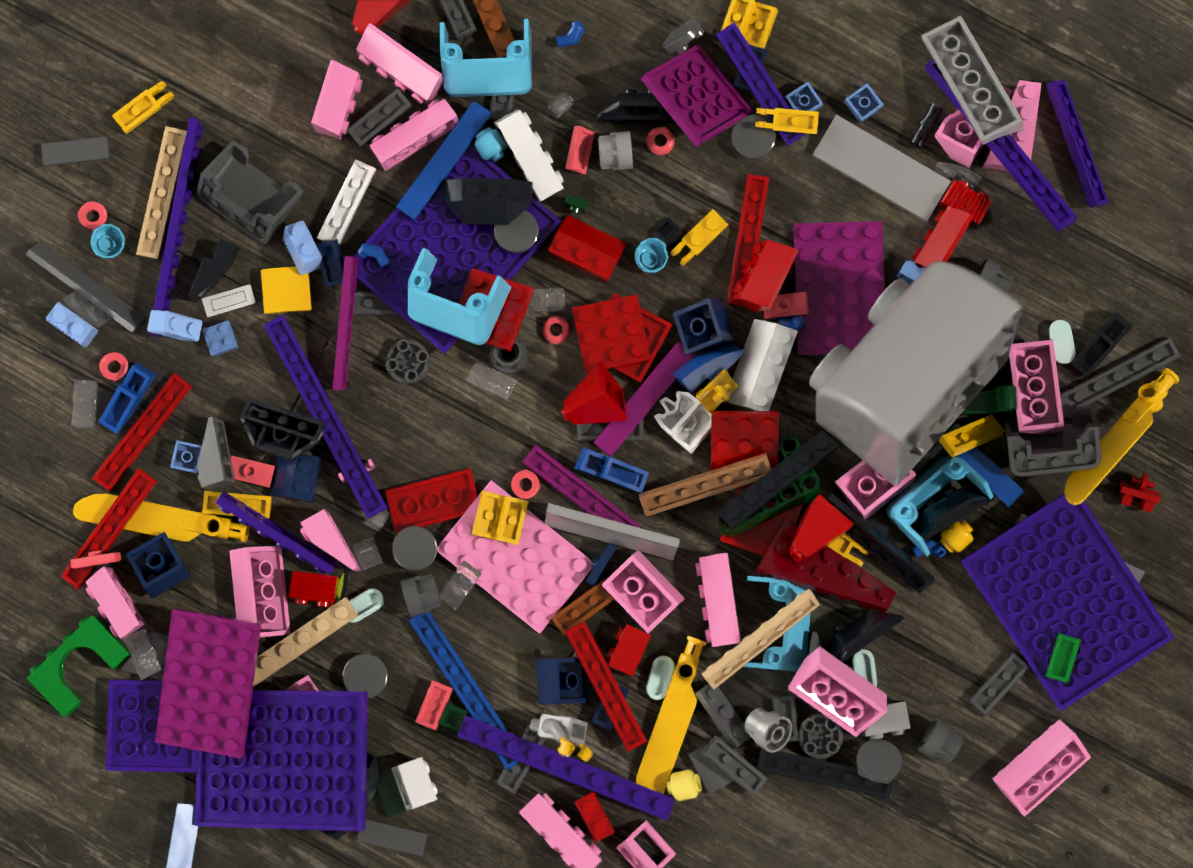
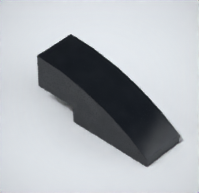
M220 239L213 259L203 258L188 296L191 301L197 302L204 297L225 276L240 248L236 244Z
M1115 311L1070 363L1088 377L1116 347L1133 325L1119 312Z

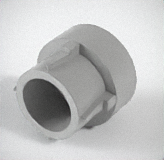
M630 131L599 136V157L602 169H613V171L633 169Z
M755 708L747 717L744 730L754 739L758 746L773 753L782 749L788 742L792 733V723L787 717L776 711L768 712L763 708Z

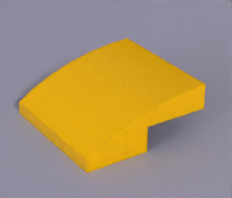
M732 0L721 31L735 22L748 44L765 49L778 9L757 3L755 0Z
M297 267L262 269L261 281L264 314L311 311L309 273L300 275Z
M482 491L472 535L518 545L528 501Z

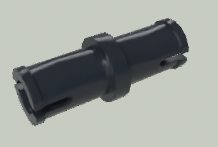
M930 103L923 119H920L917 123L919 126L909 141L912 145L915 144L918 148L923 147L926 138L930 132H933L934 124L943 111L941 107L937 108L938 105Z

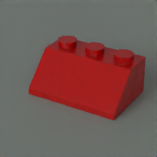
M950 206L945 211L940 210L934 220L937 222L934 230L929 228L923 238L926 241L923 248L918 247L912 256V259L917 264L916 266L926 268L934 262H947L974 215Z
M567 215L548 249V255L608 283L627 243Z
M771 240L757 243L752 250L753 257L743 269L742 273L744 276L741 282L739 281L734 287L732 301L753 313L771 309L799 250Z

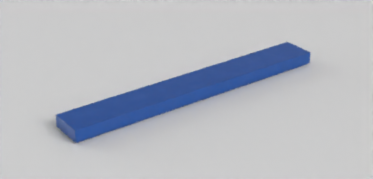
M428 612L409 619L408 621L471 717L509 732L432 614ZM495 752L506 770L519 763L517 760Z

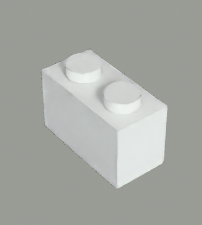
M422 757L391 768L406 811L437 800V788L429 778V766L426 761H423Z

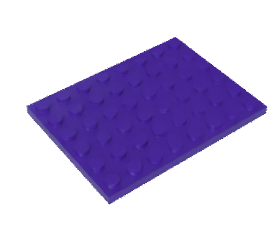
M470 144L445 180L458 178H512L491 160H484L478 150ZM443 181L415 221L396 208L367 240L366 243L380 246L391 263L381 268L374 257L368 256L363 259L357 252L353 256L359 258L357 279L441 352L446 354L459 338L417 323L408 315V280L422 248L427 249L438 259L430 276L431 286L428 293L458 304L472 268L511 280L561 224V220L532 196V205L526 211L531 213L538 223L539 233L537 241L529 250L523 253L511 254L502 249L497 243L494 235L495 225L463 224L444 203Z
M1065 492L960 560L1060 712L1175 638L1084 501L1078 505L1068 503ZM1058 633L1081 639L1068 683L1045 676Z
M253 690L244 757L237 758L197 750L195 826L365 831L368 692Z

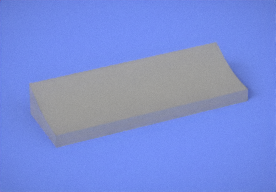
M961 16L921 35L922 41L983 145L1002 136L1023 131L1022 118Z
M837 114L812 155L814 158L925 223L951 182Z
M550 503L546 511L544 524L549 527L636 551L639 550L640 552L669 560H674L680 541L678 538Z

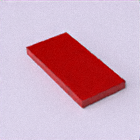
M471 468L384 491L395 534H398L401 529L412 525L425 527L460 518L478 497Z

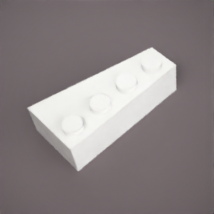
M514 110L493 122L496 129L500 128L502 137L506 141L508 148L513 152V158L519 168L524 171V177L527 181L533 182L532 190L539 201L563 189L561 183L564 180L558 170L554 172L551 166L553 160L548 151L543 152L540 146L543 142L538 133H533L529 127L532 122L526 112L522 113L521 110Z

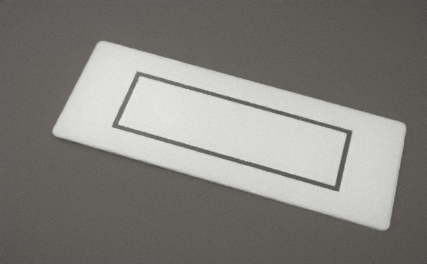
M250 284L202 298L207 317L256 303Z

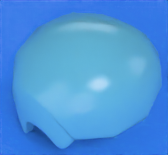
M102 224L92 233L91 248L97 256L103 259L115 258L124 248L125 237L120 228L112 224Z
M647 238L639 244L635 251L636 264L645 273H657L662 270L669 258L666 244L658 238Z

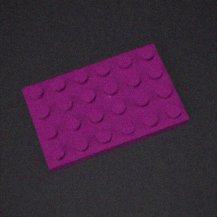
M882 221L794 223V248L799 250L794 260L795 293L807 292L809 315H802L805 328L797 332V356L827 355L840 344H844L850 350H853L875 326L869 321L868 314L874 303L885 291Z
M177 608L172 609L156 743L237 758L244 757L261 623Z

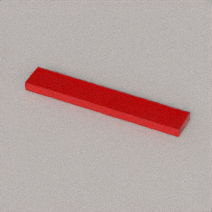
M747 174L727 298L728 305L741 306L732 301L734 296L733 290L739 281L741 282L744 276L742 273L743 269L753 257L752 250L759 243L769 177Z
M173 373L92 479L111 492L192 389V386L176 373Z
M138 468L73 559L88 557V552L102 551V554H106L158 481L141 468ZM70 562L60 577L80 590L97 565L71 568Z
M585 621L566 630L565 633L627 752L646 743L647 740Z

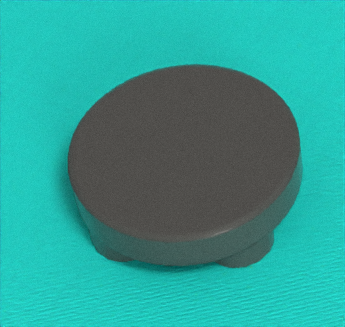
M692 18L681 24L666 38L663 48L668 53L677 52L678 55L683 53L688 48L687 44L692 39L696 40L704 33L700 21L697 18Z
M747 115L733 127L731 143L735 151L744 158L758 160L766 156L774 146L775 130H772V128L755 127V122L758 121L770 123L769 120L760 115Z
M526 210L509 225L494 226V235L497 243L502 249L511 254L523 253L529 250L538 238V223L534 216Z
M401 339L388 350L385 359L386 368L390 376L397 382L413 384L422 380L428 373L430 356L421 343L411 339Z
M412 525L405 527L394 538L392 545L393 556L396 562L407 570H422L428 567L436 557V539L431 531L422 526Z
M372 654L354 656L347 662L343 670V683L348 692H368V698L379 695L384 690L388 681V671L384 662Z
M822 713L813 714L801 723L798 729V742L801 749L807 755L813 758L824 759L838 752L843 741V731L840 725Z
M883 739L865 742L860 747L856 757L858 774L873 782L884 784L892 782L902 766V757L895 745Z

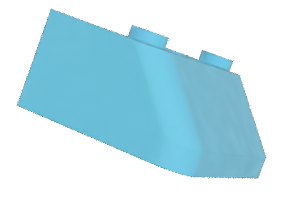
M524 19V40H516L508 45L507 58L463 59L462 49L455 43H448L445 23H440V57L443 85L449 96L521 95L530 91L532 87L531 29L528 19Z
M422 248L408 280L409 317L417 323L472 344L482 345L486 343L511 286L502 277L497 275L489 296L481 293L473 294L468 299L466 306L428 293L431 286L430 276L438 259L427 249Z
M949 455L939 458L892 500L886 508V514L890 521L926 556L930 552L924 540L910 525L917 519V510L951 480H959L966 476L989 499L994 497L987 481L961 458H952Z
M747 576L745 582L769 584V594L772 599L786 602V606L794 601L800 593H804L807 588L797 586L794 582L785 579L778 580L756 576ZM810 613L784 633L783 647H770L765 651L763 664L748 662L743 667L798 671L802 662L807 657Z

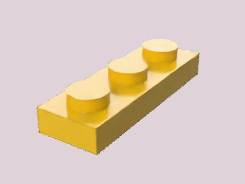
M990 414L942 435L939 442L953 458L1002 436L1005 430L995 417Z
M204 491L202 513L235 516L232 513L227 514L221 511L219 505L215 503L222 492ZM228 493L270 519L271 496Z

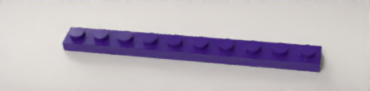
M935 61L928 62L925 66L927 72L969 122ZM1010 134L986 143L1057 232L1076 222L1078 217Z
M189 117L153 310L170 311L171 308L169 294L170 289L173 290L176 278L173 276L174 268H178L179 265L178 246H182L184 238L181 230L182 225H186L188 212H185L186 204L190 203L192 191L189 190L190 182H194L196 169H193L194 161L199 158L200 148L197 145L198 140L202 139L204 126H201L202 123L196 118ZM149 332L152 337H162V335Z
M284 315L264 324L313 418L327 423L322 435L367 519L387 510L388 508Z
M466 715L457 735L459 738L664 820H668L675 799L574 758L566 755L563 756L559 752Z

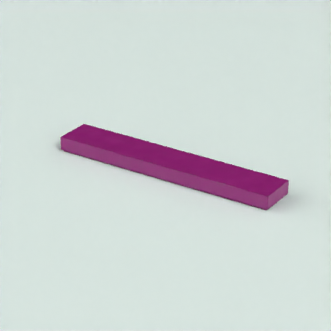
M345 256L333 379V390L339 391L346 390L359 259L353 256Z
M677 342L626 403L628 419L610 422L593 444L611 457L676 380L673 373L693 359L695 355H685L683 345Z
M537 445L532 448L522 461L524 465L588 514L638 528L641 527V525Z

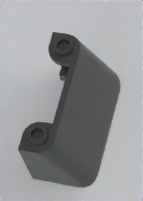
M232 140L201 173L197 195L206 205L253 239L266 244L302 198L304 190L294 182H286L283 186L279 185L248 162L249 154L247 148Z
M1093 405L1077 407L1071 416L1072 424H1065L1062 433L1043 435L1022 433L1018 431L1016 414L1003 415L1009 464L1012 473L1023 477L1097 467L1101 462L1099 426Z

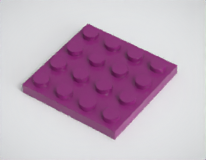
M699 44L645 73L641 78L696 148L737 124L753 112L752 108Z

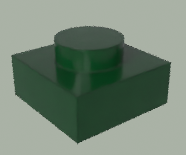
M568 194L565 206L568 207V211L580 215L581 212L586 214L589 202Z
M447 703L439 724L459 732L468 711Z

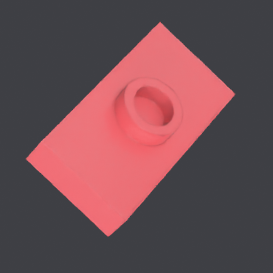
M574 126L565 169L580 175H586L595 132L581 126Z
M799 292L777 295L771 309L764 311V319L809 315L808 293Z
M231 456L235 480L268 488L271 487L275 466Z
M102 551L88 552V557L70 560L71 568L119 562L121 555L120 552L102 554Z
M432 680L415 722L436 731L453 688Z

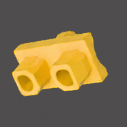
M723 369L704 389H700L695 397L706 411L711 413L723 401L727 402L730 399L729 395L739 386L730 377L728 371Z

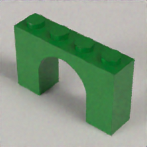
M96 615L85 616L78 623L80 627L74 633L70 631L63 637V644L58 648H52L45 655L47 659L42 664L37 663L29 671L31 675L27 680L63 717H69L84 702L69 686L63 674L64 662L72 651L81 647L90 648L113 670H117L133 654Z

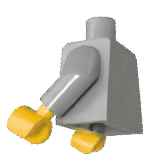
M542 714L541 719L533 718L531 720L530 730L538 732L539 737L561 743L558 752L563 756L569 757L575 747L581 748L577 755L585 762H588L593 755L592 750L584 745L587 722L575 718Z

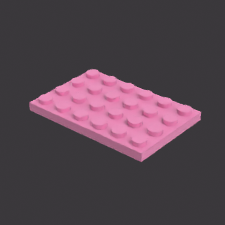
M492 480L483 490L512 497ZM480 493L439 544L437 552L540 634L551 621V617L559 611L593 567L590 565L593 561L552 528L545 525L542 520L528 509L526 510L518 545L472 535L481 496Z

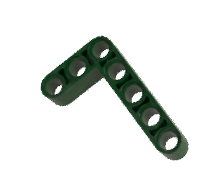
M999 386L991 391H980L959 416L1009 414L1017 410L1016 386Z
M793 435L784 436L780 441L779 446L783 460L801 447L799 440ZM789 445L796 447L790 452L785 450V447ZM812 468L770 501L775 504L772 508H765L763 506L755 512L753 517L747 518L733 530L724 527L723 524L725 522L719 516L718 525L721 534L725 537H734L817 497L820 493V483L814 469ZM807 483L815 484V487L812 489H806L804 486ZM788 492H792L795 494V496L791 499H787L784 497V495Z

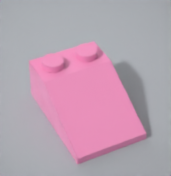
M323 509L300 522L303 526L300 531L306 541H311L352 570L357 572L361 570L328 511Z

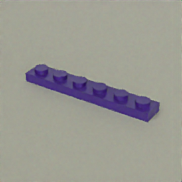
M735 22L717 33L716 37L762 108L790 109ZM767 114V116L769 117V119H770L771 122L773 123V117H774V115H772V114ZM778 131L787 146L806 135V133Z
M1052 81L1046 84L1048 96L1056 111V118L1060 122L1063 138L1067 142L1071 160L1074 162L1078 173V180L1085 192V199L1090 208L1104 206L1109 201L1066 81Z
M223 491L215 502L219 505L221 511L237 516L239 522L246 526H253L261 536L272 538L282 549L293 551L298 559L304 562L309 561L317 571L323 574H331L337 561L227 492Z

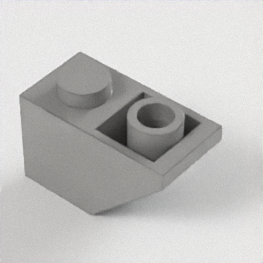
M906 701L887 704V712L863 731L864 736H870V740L884 738L883 733L892 732V736L906 734L905 729L911 728Z

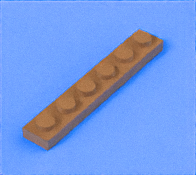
M764 453L640 493L639 499L647 517L756 482L772 468L767 454Z

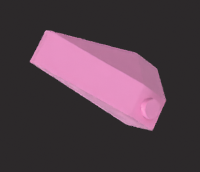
M1003 86L1004 90L1010 98V96L1013 93V90ZM959 110L952 115H948L935 134V138L949 158L970 168L983 146L974 128Z

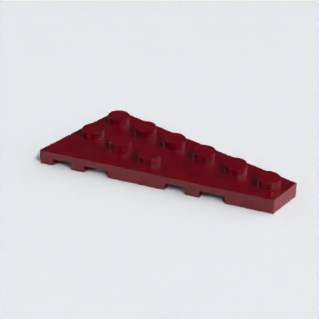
M787 519L782 521L755 570V573L769 574L774 579H785L794 582L797 586L826 595L829 593L837 595L839 599L853 600L859 602L862 606L882 612L889 609L897 593L828 546L803 562L793 559L789 548L798 526Z

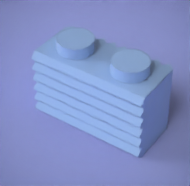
M299 221L286 226L283 235L284 245H287L286 248L289 249L288 252H290V256H292V260H294L298 268L297 271H300L299 274L304 275L318 270L321 266L322 256L305 222Z
M59 302L46 317V321L83 347H87L99 331Z
M152 310L147 330L148 332L181 341L197 342L200 337L202 321L170 311Z

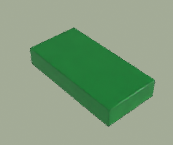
M1058 633L1046 677L1066 683L1069 682L1081 639Z

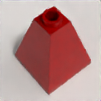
M358 0L352 22L355 25L354 30L363 36L369 23L379 28L410 3L411 0Z
M601 362L596 364L564 400V408L561 409L563 418L566 421L570 420L573 425L616 422L628 419L623 388Z
M819 494L803 513L789 548L791 557L796 561L803 562L838 540L854 523Z

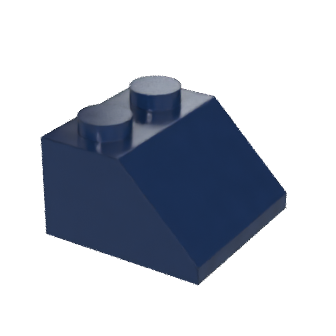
M708 298L673 313L685 355L717 348L735 340L722 298Z
M302 454L292 461L277 456L270 495L314 503L322 459Z
M165 532L125 554L151 599L191 577Z
M579 658L537 660L539 705L589 702V679Z

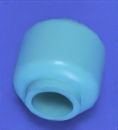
M489 127L475 136L477 139L474 145L484 160L492 159L495 162L505 155L503 151L507 148V143L497 129Z

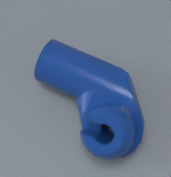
M574 21L571 24V29L567 35L556 37L558 48L575 45L580 41L584 34V26L580 21Z
M365 243L358 249V255L361 258L374 257L381 268L391 263L380 246Z
M795 315L792 319L781 318L779 321L780 325L796 331L805 328L804 317L801 315Z
M933 539L924 541L930 554L937 557H943L946 554L947 550L941 542ZM917 546L912 548L917 558L924 554Z

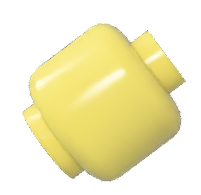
M692 770L674 772L670 776V781L667 782L669 795H673L677 801L694 799L702 789L699 775L695 774Z

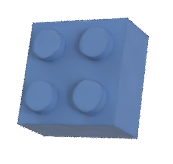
M809 82L786 95L784 99L792 110L817 111L823 107L822 101Z
M868 83L844 101L860 124L884 106Z
M906 260L897 277L912 284L925 268H919L915 262Z
M229 320L202 329L212 357L239 348Z
M176 440L170 468L199 474L197 466L202 446Z

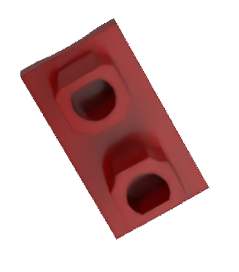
M1143 473L1141 478L1133 476L1131 483L1120 480L1118 485L1120 504L1131 506L1135 496L1141 498L1138 506L1139 509L1146 512H1151L1155 503H1160L1161 496H1159L1158 491L1151 490L1154 488L1155 483L1148 481V474Z

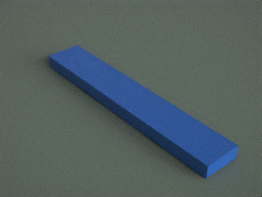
M475 101L472 102L396 206L398 210L414 221L476 138L475 136L492 116V113Z

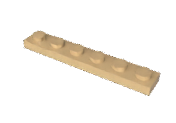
M165 127L136 252L137 256L156 260L160 258L179 176L186 130Z
M809 589L804 593H800L794 601L781 608L774 617L762 623L759 629L746 636L734 649L727 651L715 664L710 665L702 675L713 689L718 687L817 608L820 604Z
M343 598L259 655L256 661L253 687L358 617V613L348 598Z

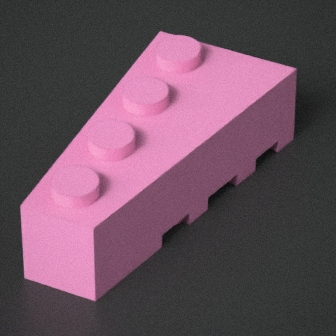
M1019 80L1010 100L1023 120V131L1010 135L1031 160L1042 83ZM989 149L982 168L1008 172L991 149Z
M538 793L520 810L519 813L540 835L545 837L546 842L556 852L558 851L561 854L560 856L570 867L595 868L602 861V857L599 855L602 851L593 842L590 845L584 839L586 834L578 826L573 828L568 823L570 818L564 811L560 810L558 812L552 806L555 802L546 793L543 795Z

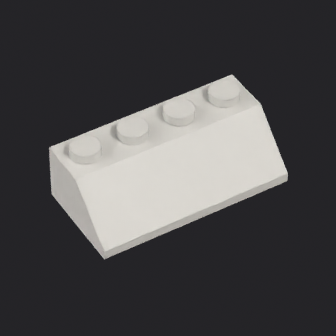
M754 319L743 349L745 353L740 357L733 376V380L739 387L729 395L730 399L725 403L747 411H769L798 331L777 323Z

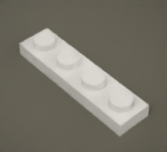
M355 159L317 236L318 240L326 242L338 239L340 245L376 172V168Z

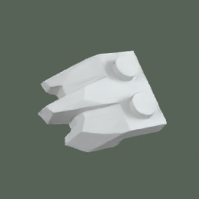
M677 391L676 402L667 397L659 400L665 409V414L658 413L654 418L672 439L692 454L711 432V413H708L699 400L689 392Z

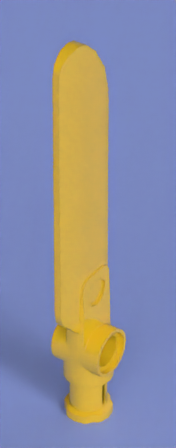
M1168 368L1163 369L1156 381L1144 384L1139 388L1138 398L1100 440V464L1092 469L1071 472L1066 481L1064 491L1068 503L1072 505L1082 503L1152 425V413L1159 411L1163 407V399L1167 396L1168 390L1173 384L1175 385L1179 382L1178 376Z
M93 494L82 498L75 503L73 514L75 518L81 521L99 524L118 496ZM144 501L124 529L154 536L165 532L169 539L189 542L200 534H205L223 539H228V537L240 539L241 542L245 543L249 536L250 525L246 526L232 522L229 518ZM214 520L219 522V529L216 532H212L210 529V524Z
M687 636L688 643L684 653L680 654L636 776V784L661 794L665 792L667 782L669 781L697 704V698L691 684L700 663L698 658L702 647L706 646L707 642L691 636ZM685 664L692 668L691 675L687 677L679 673L680 667Z

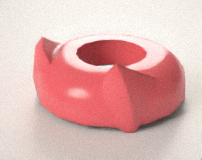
M666 127L652 129L645 140L648 149L656 155L668 154L674 146V136ZM657 135H664L667 143L665 146L659 147L655 144L654 138Z
M98 202L85 203L77 214L82 226L92 231L107 220L106 209ZM89 212H97L99 219L95 222L88 221L86 217Z
M561 316L548 317L542 326L543 337L551 344H561L570 335V324ZM560 324L563 329L562 333L559 336L551 335L549 331L551 325Z
M108 353L99 362L102 375L113 382L120 380L128 372V361L120 353ZM118 362L121 366L120 370L117 373H111L108 370L109 363Z
M526 469L516 473L511 482L514 494L522 499L534 497L541 488L537 475ZM524 478H528L532 482V488L529 491L523 490L520 486V482Z

